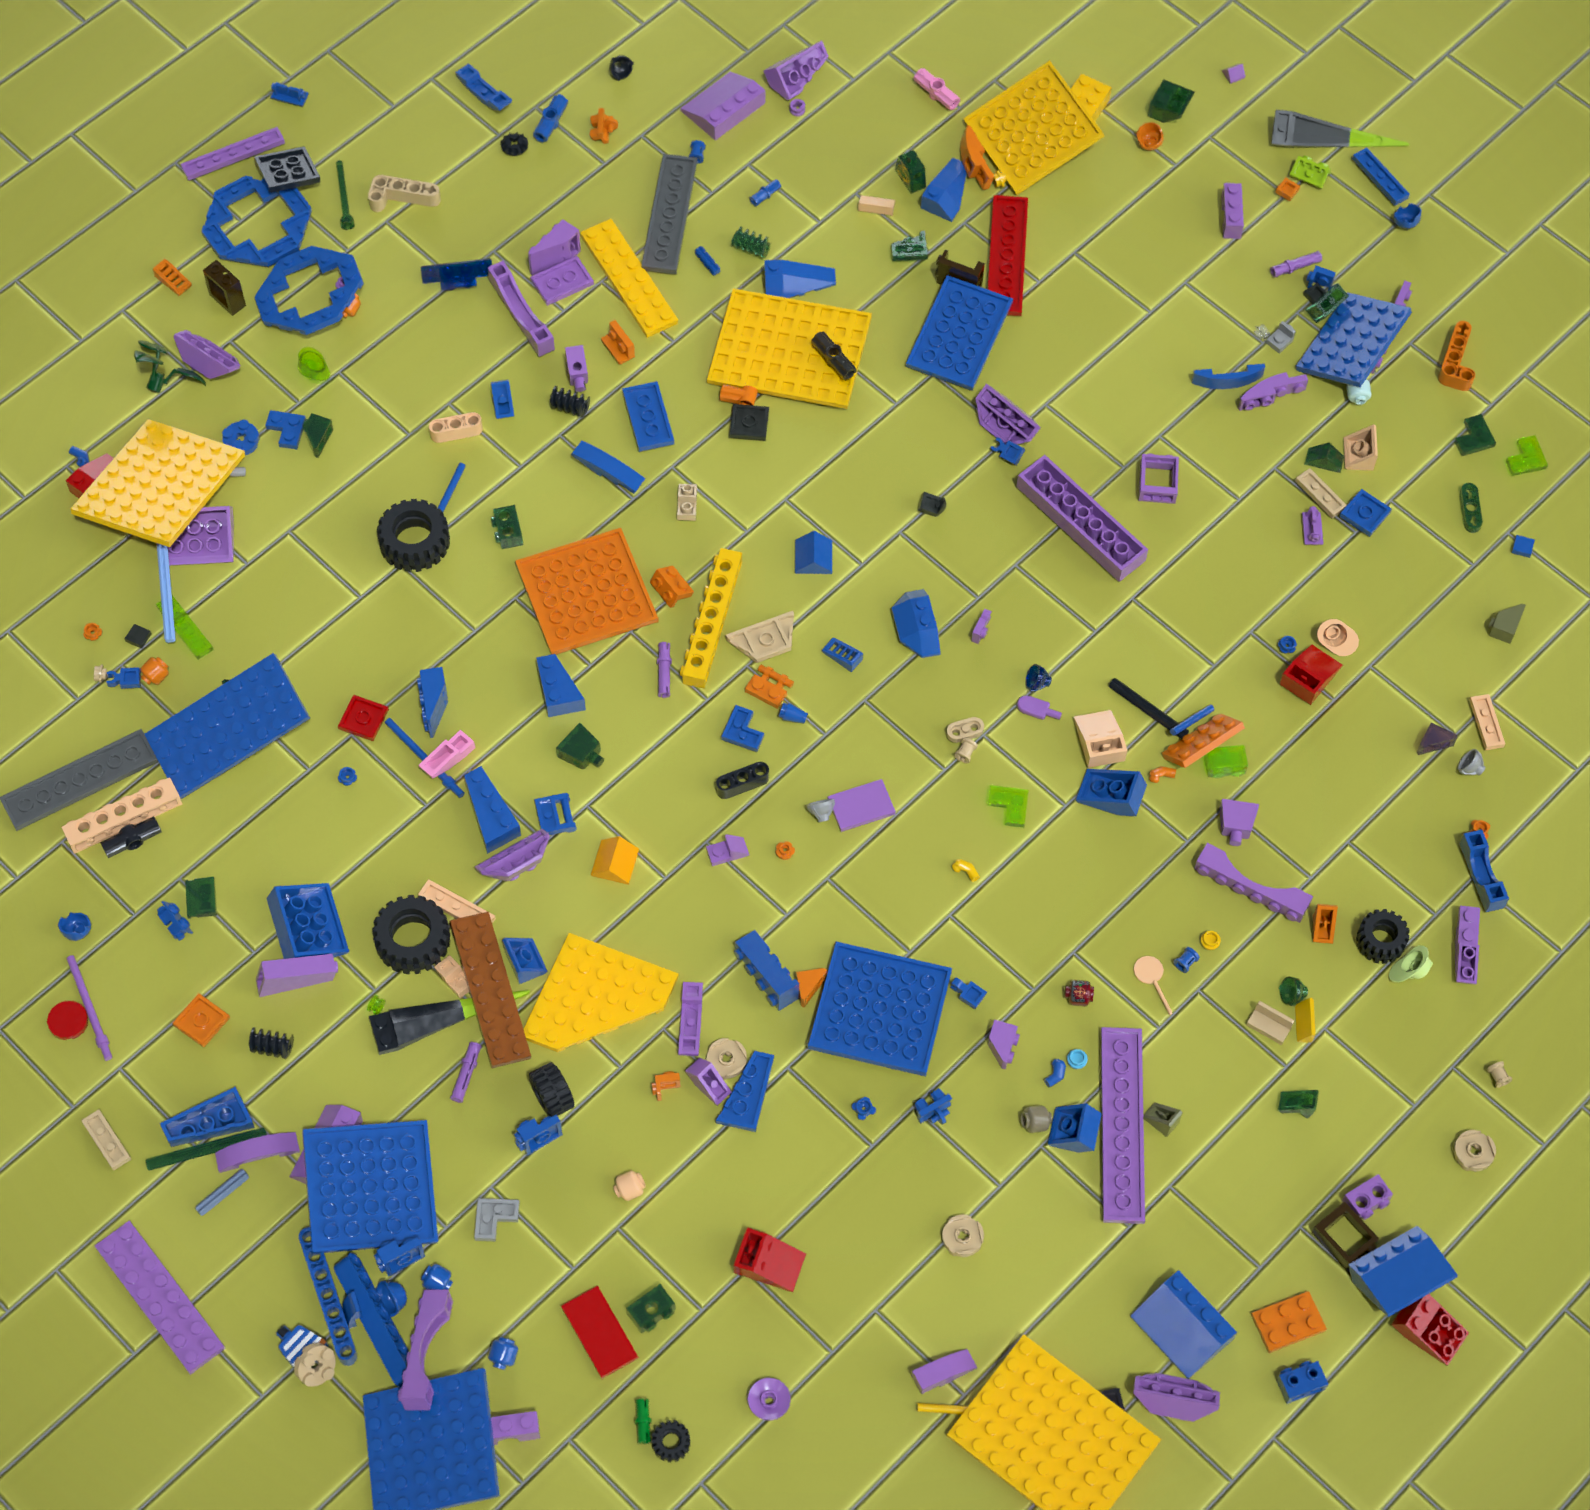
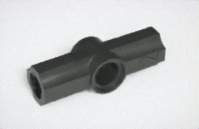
M824 331L815 334L812 344L826 358L827 364L833 367L844 380L853 377L857 369L842 353L841 347L835 344Z

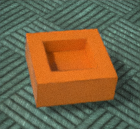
M1285 178L1276 188L1275 193L1291 201L1300 190V185Z

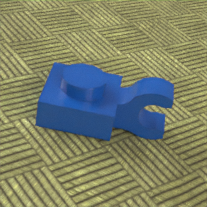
M957 977L953 980L950 987L955 992L961 993L959 999L973 1009L978 1007L987 994V991L972 981L966 985Z

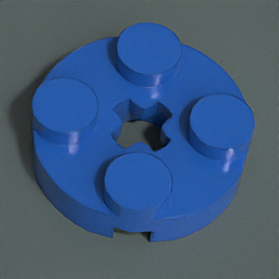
M247 420L232 423L222 431L223 444L244 450L245 455L251 454L258 447L257 444L260 441L258 430ZM240 436H244V440H243V441H241L240 439H239V440H236V439H238V437H240Z

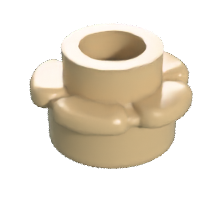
M101 664V666H95L94 681L102 683L103 680L107 679V668H103Z

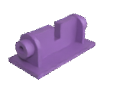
M1315 506L1309 507L1307 512H1302L1305 545H1323L1321 512Z

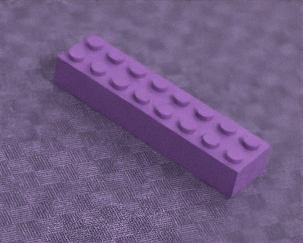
M1043 455L1018 475L1017 488L1116 580L1120 582L1146 561L1148 549L1046 455Z

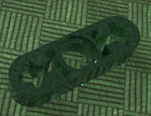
M1465 483L1460 491L1464 527L1468 532L1476 533L1480 530L1483 523L1478 488L1473 483ZM1473 505L1476 510L1470 511L1466 506ZM1472 517H1474L1473 520H1474V524H1476V526H1473V523H1470L1471 520H1472Z

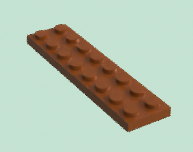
M489 911L450 920L451 930L491 1068L531 1059V1053Z

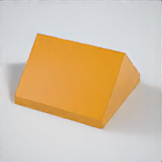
M620 836L601 840L591 876L629 885L639 848Z

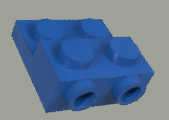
M557 1115L544 1118L539 1125L535 1119L526 1120L519 1125L517 1132L514 1133L517 1147L521 1152L524 1150L527 1156L563 1135L561 1121Z
M418 1237L405 1240L400 1247L395 1240L385 1242L376 1250L377 1254L374 1255L381 1273L385 1271L388 1277L426 1257Z

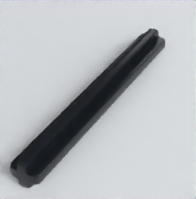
M1113 678L1110 682L1109 687L1168 730L1180 724L1117 678ZM1186 728L1178 733L1177 736L1182 739L1189 733V730Z

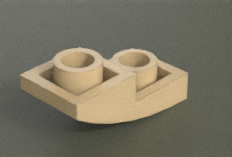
M679 484L677 520L696 521L697 484Z

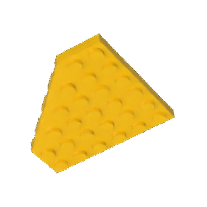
M569 933L523 1029L526 1040L560 1052L565 1050L566 1047L591 1040L594 1036L602 1033L604 1035L619 1029L618 1027L642 1020L650 1014L660 1013L666 1007L679 978V973Z

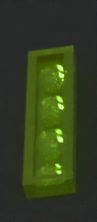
M172 595L174 629L197 660L213 651V646ZM160 601L156 606L162 614V604Z

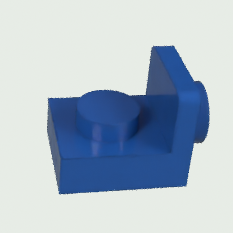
M1316 265L1313 272L1310 271L1306 281L1309 282L1307 288H1310L1314 282L1331 288L1336 272Z

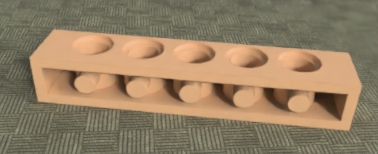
M171 778L162 779L148 788L140 789L135 794L124 796L113 804H107L102 809L89 812L78 820L69 821L66 825L62 826V830L75 854L118 834L120 829L126 825H137L153 816L156 817L182 805V802ZM125 812L124 815L118 816L119 813Z

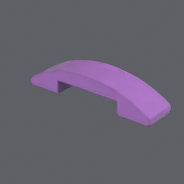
M683 982L678 1055L699 1056L703 983Z
M287 1132L245 1140L215 1152L218 1171L221 1173L240 1168L239 1165L276 1155L284 1157L299 1153L300 1149L296 1132Z

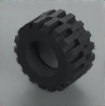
M1377 909L1364 917L1358 929L1356 941H1358V949L1362 948L1360 953L1367 955L1366 959L1371 960L1372 958L1375 960L1374 963L1379 964V961H1382L1383 964H1387L1388 960L1394 962L1396 958L1402 955L1410 936L1408 934L1410 930L1406 928L1407 922L1401 920V915H1394L1395 912L1392 910L1389 913L1387 909H1383L1382 912ZM1377 930L1385 931L1392 937L1393 941L1389 943L1381 942L1375 938L1373 932Z
M550 1062L529 1073L531 1087L548 1116H559L574 1108V1098L559 1068L554 1063Z

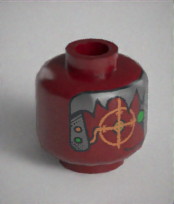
M1072 980L1070 986L1065 987V998H1068L1070 1005L1086 1007L1090 1002H1093L1094 986H1091L1089 981Z

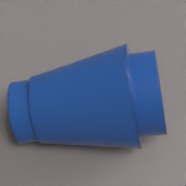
M783 702L778 717L783 718L782 720L804 724L808 713L791 703Z

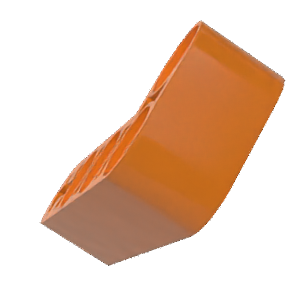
M1467 321L1457 322L1438 377L1442 385L1461 391H1468L1475 379V372L1472 369L1460 365L1472 329L1471 324Z

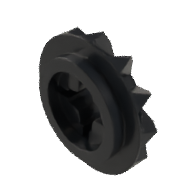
M509 132L501 140L502 151L510 156L521 155L528 148V139L525 138L524 134H518V132L515 134Z

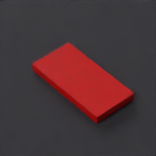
M598 1286L561 1306L601 1379L639 1359Z

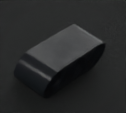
M756 762L720 776L716 781L717 795L722 799H729L767 784L769 781V766L765 762ZM758 772H763V773H765V774H764V775H758V774H756V773H758ZM740 779H746L747 781H745V782H740L739 780H740ZM724 785L729 786V788L723 789L721 787Z

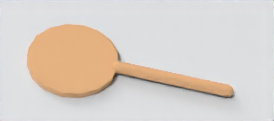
M1141 957L1134 965L1135 976L1143 983L1154 984L1169 1015H1172V1011L1157 983L1163 976L1164 969L1161 962L1155 957Z

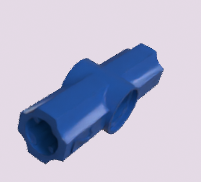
M554 95L549 106L543 110V116L533 132V137L537 141L547 142L552 131L558 127L559 119L568 105V100L563 95Z

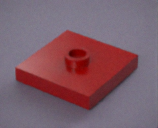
M353 695L338 724V729L374 741L389 711V707Z

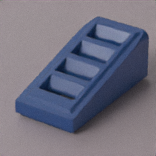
M834 637L822 649V653L850 672L863 660L862 652ZM833 645H836L833 651L829 650ZM839 649H842L839 654H836Z

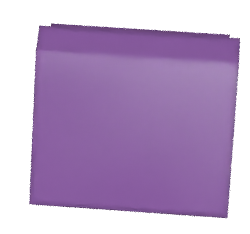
M1236 64L1222 70L1230 84L1245 78L1243 64Z

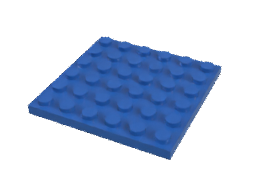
M836 941L808 1049L926 1077L952 968Z
M427 1120L303 1129L312 1254L377 1249L383 1243L394 1240L400 1247L405 1240L416 1237L419 1238L422 1245L438 1243Z
M484 1368L429 1380L434 1391L430 1410H405L398 1397L399 1389L402 1387L363 1395L373 1510H442L500 1497L487 1377Z

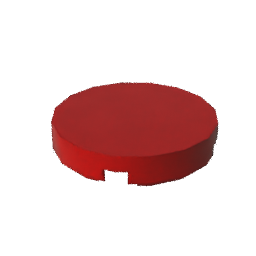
M75 1001L60 1002L48 1014V1028L56 1038L61 1040L75 1039L83 1034L88 1026L87 1012L80 1003Z

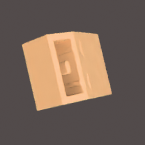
M1111 710L1074 717L1088 768L1125 761L1127 747L1120 727Z

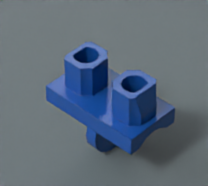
M938 1088L930 1094L934 1103L928 1105L924 1098L915 1102L914 1107L918 1113L917 1120L920 1124L930 1119L932 1124L937 1121L941 1125L946 1123L945 1116L950 1114L946 1108L951 1106L950 1101L952 1100L949 1094L945 1095Z

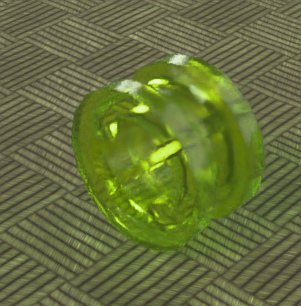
M375 995L370 1000L367 1011H373L374 1015L379 1014L385 1005V999H379V996Z

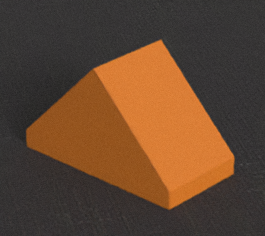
M1317 904L1313 914V942L1333 944L1337 905Z
M821 968L796 972V980L799 982V999L803 1008L826 980L827 969Z

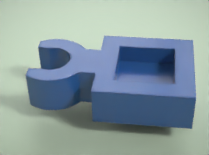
M996 437L995 440L1000 442V446L997 448L991 446V449L997 453L1001 452V458L1017 466L1025 449L1009 440L1005 445L1001 438Z
M140 667L120 668V673L114 671L107 672L108 678H114L106 682L108 687H115L120 684L121 689L140 688Z

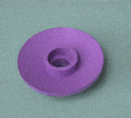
M764 1378L757 1381L751 1387L748 1394V1404L755 1416L763 1420L770 1421L782 1417L790 1406L791 1397L788 1388L783 1382L774 1378ZM771 1398L773 1403L766 1404L765 1400Z

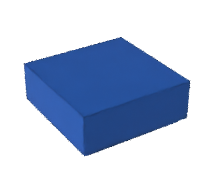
M1516 535L1512 553L1530 558L1535 539Z

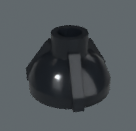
M625 55L612 57L610 73L618 81L625 79L631 74L634 63Z

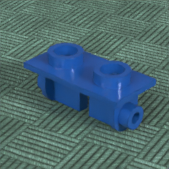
M276 82L272 83L271 89L274 91L270 98L303 107L309 93L302 88L287 87V85Z
M162 901L164 906L157 909V915L166 926L172 922L167 929L174 939L182 940L186 932L193 934L188 920L179 914L180 909L174 903Z

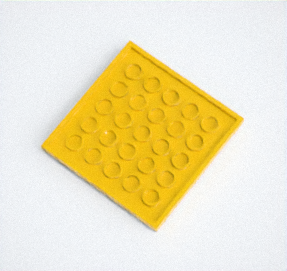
M1050 60L963 118L967 126H971L998 170L1004 173L1006 181L1016 195L1105 137Z

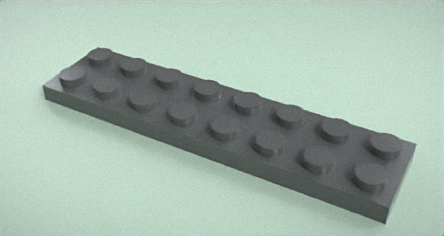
M663 154L641 268H644L646 271L677 274L698 158Z
M139 729L1 796L0 800L16 831L159 761L142 729Z

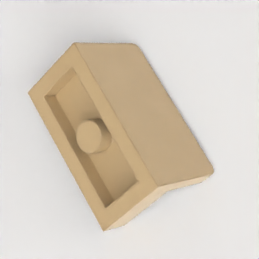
M1259 1001L1246 1026L1282 1045L1293 1026L1294 1020Z

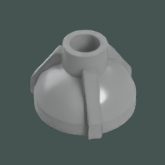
M1472 749L1463 755L1458 764L1460 773L1463 775L1479 776L1484 772V761L1482 754L1478 750Z
M820 800L811 802L806 806L808 811L816 816L818 822L829 820L835 800Z

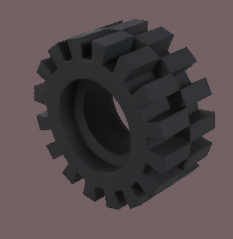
M667 1420V1423L664 1424L662 1422L659 1427L655 1428V1432L652 1434V1448L655 1451V1455L661 1457L662 1461L668 1460V1462L672 1463V1460H675L677 1462L679 1458L683 1459L685 1454H688L691 1444L688 1429H685L682 1423L678 1424V1421L674 1420V1422H671V1420ZM668 1434H675L680 1440L679 1445L674 1449H668L663 1445V1439Z

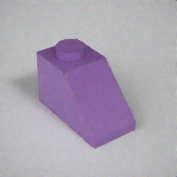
M699 1058L685 1071L694 1085L717 1106L731 1093L727 1084L709 1061Z

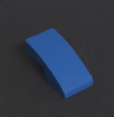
M351 1292L345 1298L342 1305L349 1329L356 1327L355 1320L363 1317L354 1292Z

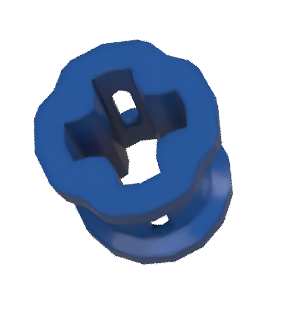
M694 140L690 144L691 153L689 157L694 156L698 158L697 164H700L704 161L703 151L706 145L702 141Z
M1186 947L1180 958L1174 960V965L1181 972L1187 973L1189 967L1194 962H1197L1200 956L1191 947Z

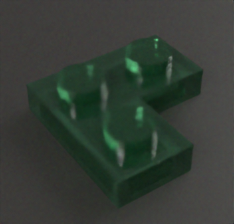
M1482 414L1465 418L1464 425L1469 434L1457 437L1454 441L1461 456L1495 447L1496 441Z

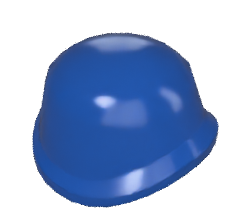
M384 1280L379 1282L376 1291L390 1317H393L406 1306V1291L397 1282H386Z

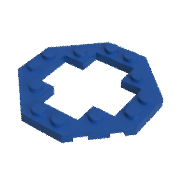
M244 176L214 192L213 202L209 207L206 216L207 220L201 231L220 259L269 267L277 263L279 259L300 250L312 209L297 188L269 193L263 178L262 180H257L251 176ZM253 192L257 193L263 203L280 196L294 215L281 222V227L287 236L259 251L250 239L234 247L220 228L221 225L233 220V216L226 206Z
M310 246L279 259L254 297L265 325H275L283 330L291 332L296 330L300 334L308 335L339 322L343 317L344 309L350 306L355 298V292L358 288L361 289L364 282L353 255ZM317 262L322 274L337 267L339 268L345 286L329 292L333 305L300 318L296 306L284 312H279L273 294L290 288L286 275Z

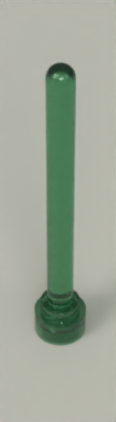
M338 160L336 168L343 213L340 225L344 230H351L354 228L355 223L354 218L349 212L343 162Z

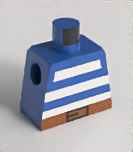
M284 1325L276 1333L282 1340L278 1348L293 1369L296 1358H300L303 1354L302 1350L306 1346L313 1343H321L329 1347L324 1339L301 1325H298L293 1331Z

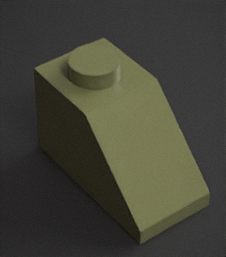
M1520 604L1499 611L1497 617H1492L1488 627L1491 629L1489 636L1511 644L1526 605Z

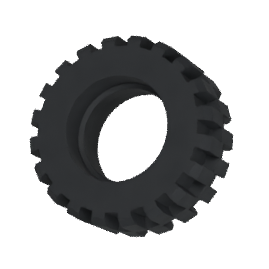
M411 499V501L402 500L400 504L395 503L391 505V509H386L383 513L384 517H380L379 525L377 526V537L383 557L386 558L390 565L394 564L395 568L399 570L405 568V571L411 572V570L418 572L422 571L421 569L432 568V564L437 565L441 561L440 557L444 558L447 554V549H449L450 545L448 523L442 510L437 509L435 504H428L426 500L422 499L421 501H417V499ZM410 527H422L430 532L426 539L415 544H407L397 539L402 531Z
M408 895V898L404 899L401 896L394 903L393 901L388 902L387 908H381L378 912L380 917H375L374 927L372 928L374 944L380 959H383V963L387 967L392 966V970L396 972L403 970V974H410L411 971H415V974H420V970H431L433 964L437 965L441 962L440 957L446 956L447 948L450 947L451 942L448 920L440 906L436 907V902L430 899L427 902L424 896L415 898L414 895ZM407 923H421L430 929L428 938L423 943L414 947H404L393 940L396 931Z

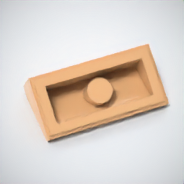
M861 195L858 211L893 216L895 200Z

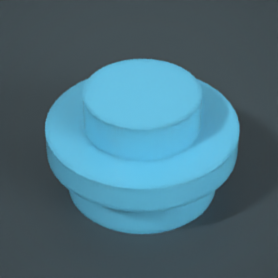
M1080 1049L1072 1050L1067 1057L1068 1064L1074 1069L1085 1067L1088 1060L1086 1053Z

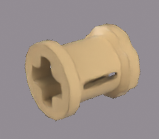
M963 738L961 741L962 745L955 752L954 757L958 761L969 763L970 756L973 750L977 749L978 745L969 738Z
M1503 1061L1487 1068L1488 1073L1492 1074L1496 1082V1088L1505 1086L1513 1080L1504 1069Z

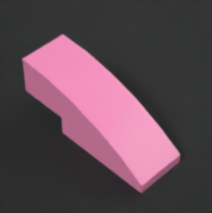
M459 730L449 741L444 740L418 766L433 779L464 759L476 748L475 743L464 732Z

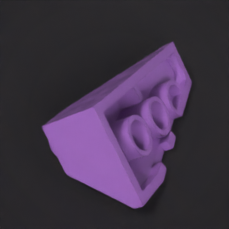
M819 41L763 71L769 86L786 100H789L803 91L805 84L810 82L812 75L820 69L829 56L823 41Z

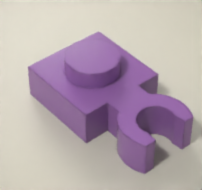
M984 609L972 633L971 642L979 644L981 638L984 639L988 632L986 626L990 621L992 611Z

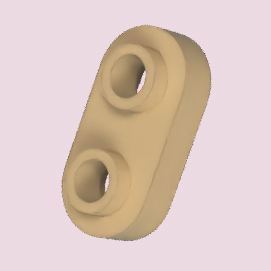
M977 717L953 722L947 728V738L952 742L958 743L963 738L973 739L983 734L984 723Z

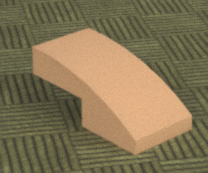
M450 955L434 966L437 973L459 998H462L469 992L461 966Z

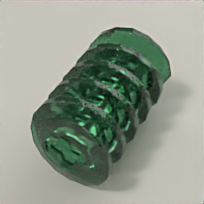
M740 226L733 236L731 246H735L737 249L741 248L745 252L748 250V253H754L755 256L761 255V258L765 259L769 253L771 243L768 242V236L762 240V234H759L756 238L755 231L749 235V229L743 232V227Z

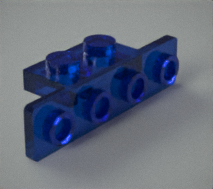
M491 258L421 266L422 281L424 284L440 282L441 290H454L461 287L471 288L477 286L476 277L488 276L487 267L492 266Z

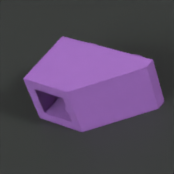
M994 1020L988 1046L1000 1067L1006 1070L1007 1063H1012L1015 1052L1011 1050L1013 1045L1017 1046L1020 1034H1017L1018 1026Z

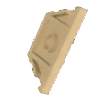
M790 611L726 635V640L756 663L791 651L794 612Z

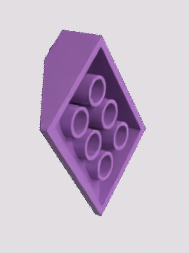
M729 72L681 107L680 111L711 138L717 140L765 104V89L752 79Z
M203 507L175 542L168 547L169 565L234 562L233 507Z

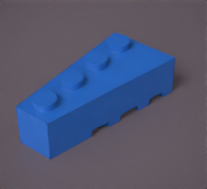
M482 766L465 774L466 787L487 854L521 836L519 823Z

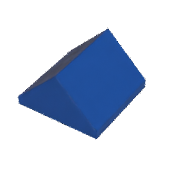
M816 531L796 539L795 574H832V540Z
M504 938L502 940L505 954L519 984L548 972L533 938Z

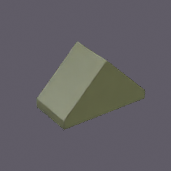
M1154 1103L1143 1115V1119L1165 1137H1168L1179 1124L1183 1113L1179 1109Z

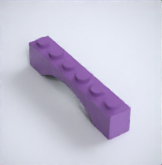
M501 261L487 267L489 281L537 355L540 357L555 350L554 337L547 326L536 317L528 306L505 262Z
M1209 843L1204 847L1194 868L1199 874L1214 879L1220 885L1232 888L1238 894L1250 897L1252 901L1267 906L1273 912L1285 915L1291 921L1301 922L1313 898L1312 895L1296 887L1287 889L1271 888L1251 881L1232 865L1225 851Z
M424 1290L423 1297L419 1300V1315L415 1317V1333L411 1335V1351L407 1353V1369L403 1371V1387L399 1389L398 1394L399 1401L402 1402L405 1410H430L434 1391L429 1379L425 1375V1355L434 1335L450 1319L453 1300L449 1290Z

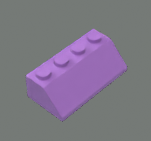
M326 1105L314 1128L361 1125L363 1119L360 1112L346 1106ZM303 1149L289 1177L306 1184Z

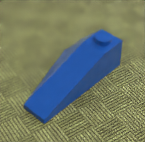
M952 158L931 181L922 195L921 209L950 222L954 220L960 210L967 174L962 161Z
M765 260V292L767 295L790 298L796 295L803 296L806 292L812 290L819 291L836 285L835 268L787 260Z

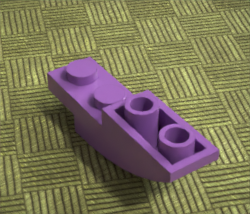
M1287 372L1259 382L1241 397L1238 407L1239 411L1269 406L1274 403L1276 396L1282 397L1286 394L1300 393L1306 390L1308 383L1306 374L1289 378Z
M1459 906L1455 938L1456 982L1477 984L1480 908Z

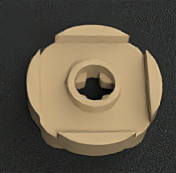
M723 1038L715 1041L710 1046L707 1053V1061L713 1064L722 1079L725 1080L734 1078L743 1072L747 1064V1053L740 1042ZM725 1054L726 1056H732L728 1063L722 1061Z
M1468 1130L1462 1133L1454 1144V1156L1466 1171L1485 1170L1492 1164L1496 1155L1494 1141L1491 1137L1485 1136L1478 1130ZM1472 1146L1480 1150L1477 1155L1470 1152Z
M968 1215L952 1217L944 1226L942 1232V1241L945 1248L951 1255L958 1257L974 1255L980 1250L984 1240V1231L981 1224ZM961 1231L969 1235L964 1241L957 1237Z
M313 1343L302 1350L303 1354L300 1358H296L294 1364L295 1375L306 1386H318L326 1380L333 1378L336 1359L333 1350L321 1343ZM317 1360V1367L312 1368V1366L315 1365V1361Z

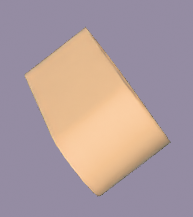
M471 412L432 420L429 424V431L432 441L442 443L477 436L482 433L483 427L481 416L478 413Z

